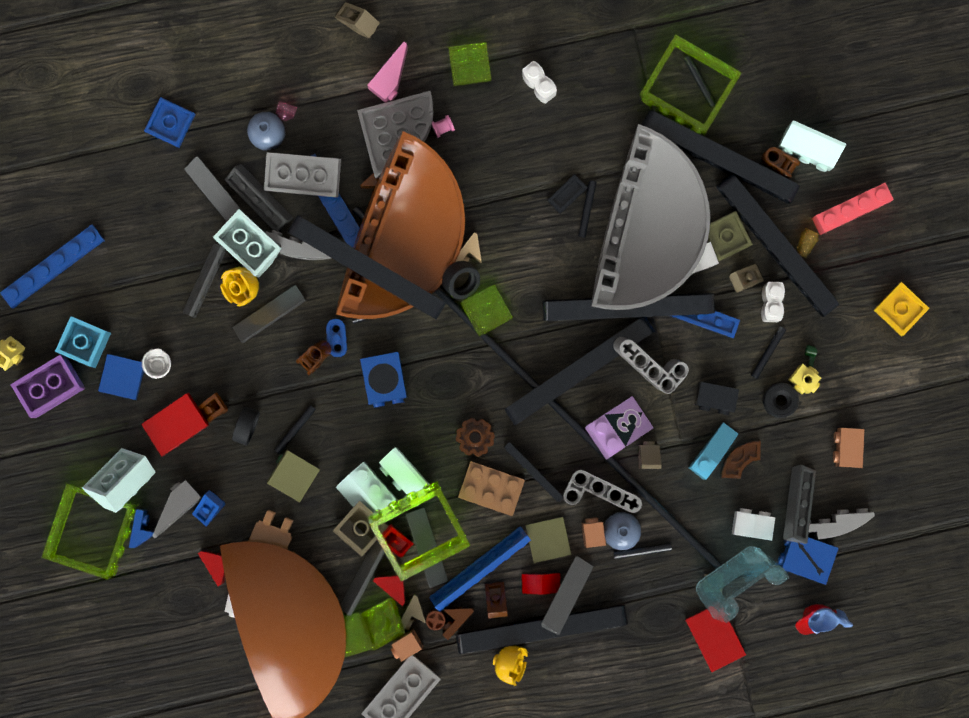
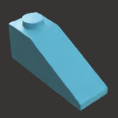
M723 422L688 468L706 480L732 445L738 433Z

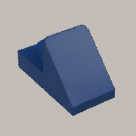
M209 490L203 496L192 515L207 527L225 506V502Z
M136 509L129 548H136L153 537L154 531L144 529L149 522L148 510Z

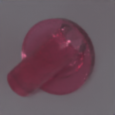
M279 101L276 109L278 117L285 121L293 119L297 111V107Z

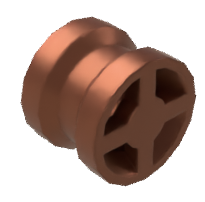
M438 610L430 611L426 618L427 626L432 630L441 629L445 624L444 613Z

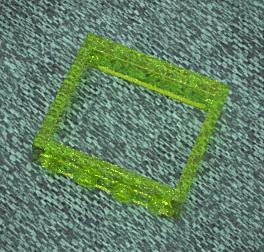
M675 34L640 93L641 101L648 106L653 104L659 108L658 111L663 115L668 116L670 114L675 117L674 120L683 126L687 124L692 127V131L705 135L738 81L741 72ZM675 47L731 79L705 124L649 93Z
M438 481L430 485L426 484L423 489L417 492L412 491L405 498L399 501H392L388 504V507L382 510H375L374 514L368 516L369 525L400 581L470 546L468 538ZM438 496L458 536L399 565L378 525Z
M66 484L41 558L107 580L111 579L118 571L119 566L116 564L118 558H121L124 553L125 547H123V543L130 535L131 528L129 526L131 521H134L136 505L126 502L123 506L127 511L107 570L56 554L76 492L91 497L82 487Z

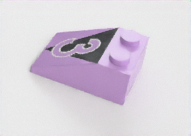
M632 396L587 425L585 429L605 459H608L653 429V426Z

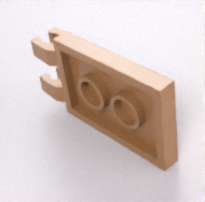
M267 510L263 521L259 520V522H256L249 541L270 543L288 549L293 538L289 530L294 520L286 517L281 529L271 525L276 512Z

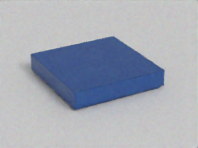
M160 97L144 132L180 148L196 114Z
M107 354L98 391L137 400L144 373L142 362Z

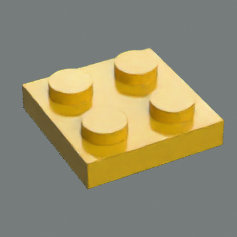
M900 282L874 311L900 336H904L927 312L929 307Z

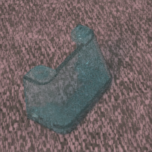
M750 546L697 583L696 592L712 617L727 623L738 614L739 607L734 599L736 596L763 577H766L768 582L773 585H780L790 577L777 562L761 549Z

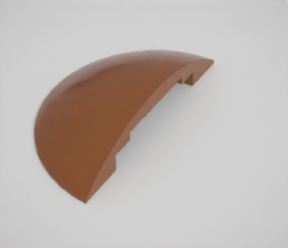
M402 131L376 184L353 248L432 294L442 284L444 272L451 264L456 262L460 253L465 231L464 204L458 183L445 161L425 142ZM347 267L336 314L349 318L376 319L396 315L414 307Z
M255 541L233 542L220 545L234 617L249 665L263 700L272 718H304L318 707L330 693L344 662L346 626L339 600L325 577L306 559L288 549L270 543Z

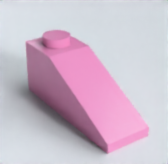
M405 42L401 44L367 85L368 89L385 103L389 100H394L398 94L397 90L408 50Z

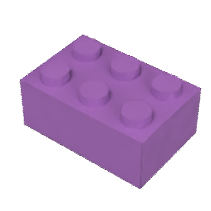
M61 354L10 384L30 418L41 416L86 389L68 358Z

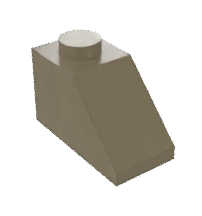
M347 2L344 3L335 16L344 25L367 38L374 34L379 25V22L365 9Z
M643 441V445H639L638 468L661 469L660 446L655 445V442Z

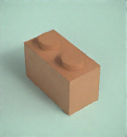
M837 428V432L834 433V443H837L836 451L833 452V462L836 463V467L863 468L864 429Z
M598 518L585 519L586 522L581 523L584 546L586 548L606 546L603 522L598 521Z
M412 629L393 641L391 651L396 659L400 658L402 662L422 650L423 644L415 630Z

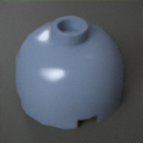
M260 112L250 119L247 126V135L250 142L256 148L271 150L283 143L285 126L277 115L271 112Z
M616 512L610 515L603 525L605 541L614 549L628 550L634 547L640 539L641 526L632 514Z

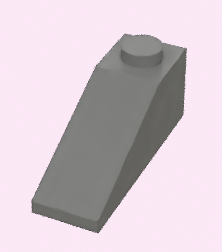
M186 480L182 484L180 482L176 483L170 489L172 492L153 533L154 538L158 537L200 501L201 497Z

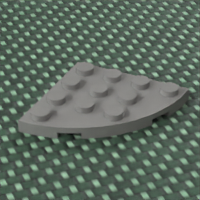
M431 91L357 110L375 179L380 177L402 131L417 137L423 142L427 139L434 113Z

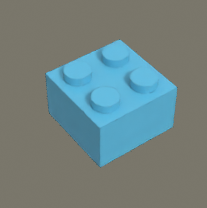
M71 316L55 352L89 367L96 368L111 333Z

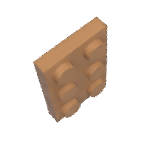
M470 461L458 498L513 516L525 480Z

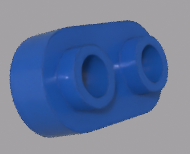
M332 319L326 326L327 342L332 349L331 355L342 357L347 352L346 326L341 320ZM339 326V332H334L333 327ZM339 344L341 345V350L337 352L334 348Z

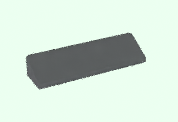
M196 156L184 170L224 219L228 221L238 209L241 211L242 209L202 160Z
M242 164L235 166L224 179L273 230L279 232L292 220L293 216L268 191H264V187Z
M217 244L212 246L183 309L184 314L193 318L197 316L227 251L223 246Z
M294 285L232 328L239 340L244 343L304 303L306 299L298 287Z
M804 465L792 467L783 539L807 544L816 470Z
M425 508L407 513L406 517L429 588L447 582L448 578Z
M377 540L369 549L340 604L342 611L349 616L353 614L387 549L386 546Z
M575 556L541 623L543 628L557 635H560L593 569L592 565L580 557Z

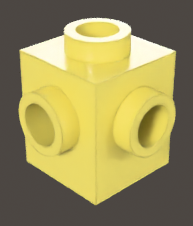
M12 336L6 340H0V367L5 371L14 364L18 365L24 358L22 354L25 347Z
M801 364L788 381L795 385L793 388L800 394H809L810 392L814 393L818 389L821 377L818 376L819 372L813 367H806L804 364Z

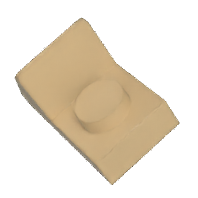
M475 232L461 249L456 262H468L470 259L468 255H471L482 263L478 235Z

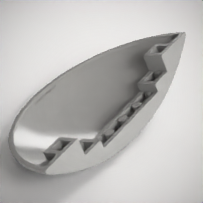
M639 124L627 155L611 209L596 273L591 305L593 307L613 310L633 309L665 298L679 288L693 273L701 260L708 241L710 230L709 202L703 181L697 169L685 153L671 140Z

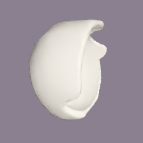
M159 348L150 349L144 354L142 368L151 378H162L170 371L171 360L169 355Z

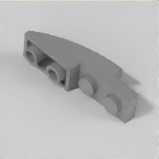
M272 230L271 233L266 231V234L276 244L281 246L282 249L279 253L282 255L304 260L331 259V257L304 241L300 244L301 240L290 236L287 239L282 237V233Z
M868 508L856 509L857 513H849V510H837V514H832V522H830V519H818L819 523H811L810 520L809 532H814V539L840 536L859 528L875 515L874 512H868Z

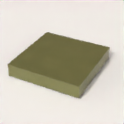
M736 211L710 223L708 243L711 242L718 262L753 245Z
M286 450L266 483L300 502L320 469Z
M563 517L525 525L527 535L531 539L529 544L534 563L571 555Z

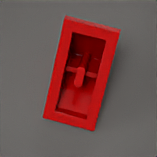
M392 524L377 539L400 558L414 544Z
M206 550L199 552L200 558L216 585H222L225 581V573L221 554Z
M560 573L522 574V594L557 593L561 586Z
M404 574L376 576L373 581L403 606L406 602Z

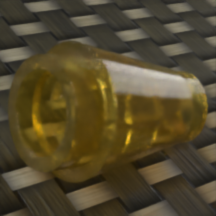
M805 228L804 232H801L797 248L800 256L807 258L819 241L818 233Z

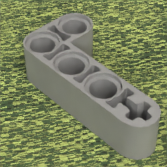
M619 337L614 342V350L656 389L664 393H672L688 374L687 364L678 359H671L662 368L632 340ZM624 344H625V346H626L628 349L631 350L630 352L624 350V349H625V348L623 347ZM641 355L640 362L636 363V357ZM680 365L679 371L675 373V367ZM654 367L653 374L649 375V370ZM667 379V385L662 388L663 381Z
M577 470L572 474L563 493L564 501L570 505L577 504L581 500L584 491H587L628 512H638L642 506V501L636 495L583 470ZM578 473L585 475L586 479L583 484H578L575 481V476ZM597 481L603 485L602 491L598 493L594 492L592 488L593 484ZM573 490L577 493V499L571 502L567 499V493ZM613 490H618L620 493V498L617 501H613L610 498V493ZM627 494L626 499L630 501L636 499L637 507L630 509V505L626 502H623V506L620 505L624 500V495Z

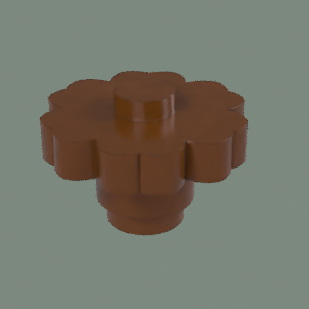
M470 418L462 423L463 428L457 430L456 441L461 443L460 450L468 456L473 453L477 457L486 454L488 447L494 444L495 434L490 432L491 425L483 419L477 422L474 418Z

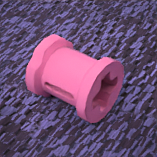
M449 115L438 122H432L431 125L437 138L443 133L455 130Z

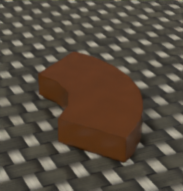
M761 441L744 443L734 449L723 464L721 478L741 479L742 471L746 465L752 461L760 460Z

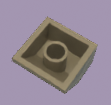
M359 501L333 532L362 557L388 528V525Z

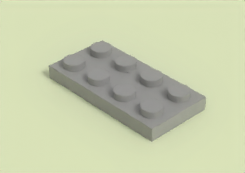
M267 152L264 191L338 197L341 159Z
M412 655L406 659L361 714L365 718H409L441 678L416 656Z

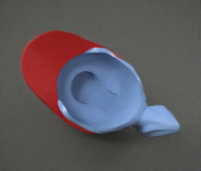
M814 604L805 608L803 617L796 622L795 627L799 633L809 635L831 631L838 624H842L843 627H852L853 624L849 621L844 611L839 609L832 610L822 604Z

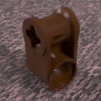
M776 147L769 148L762 155V162L765 166L791 180V174L796 166L800 165L799 160ZM768 153H773L776 156L775 162L769 160Z
M321 340L308 348L296 362L306 369L309 376L331 354V346L327 341Z

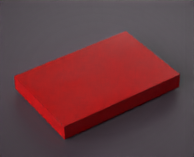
M186 393L141 424L161 456H165L209 426L189 393Z
M720 602L685 619L711 672L746 656Z

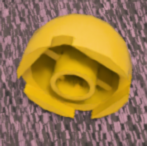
M232 268L225 271L221 276V279L223 278V283L220 284L221 291L228 302L238 304L236 306H243L250 303L257 296L259 281L257 276L255 277L246 268Z
M516 645L506 646L499 654L494 656L493 665H495V672L500 680L514 686L517 685L515 682L521 681L527 662H523L524 656L528 657L527 649Z

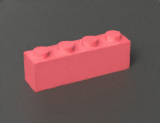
M883 183L817 214L812 220L819 234L822 235L884 206L894 199L886 183Z

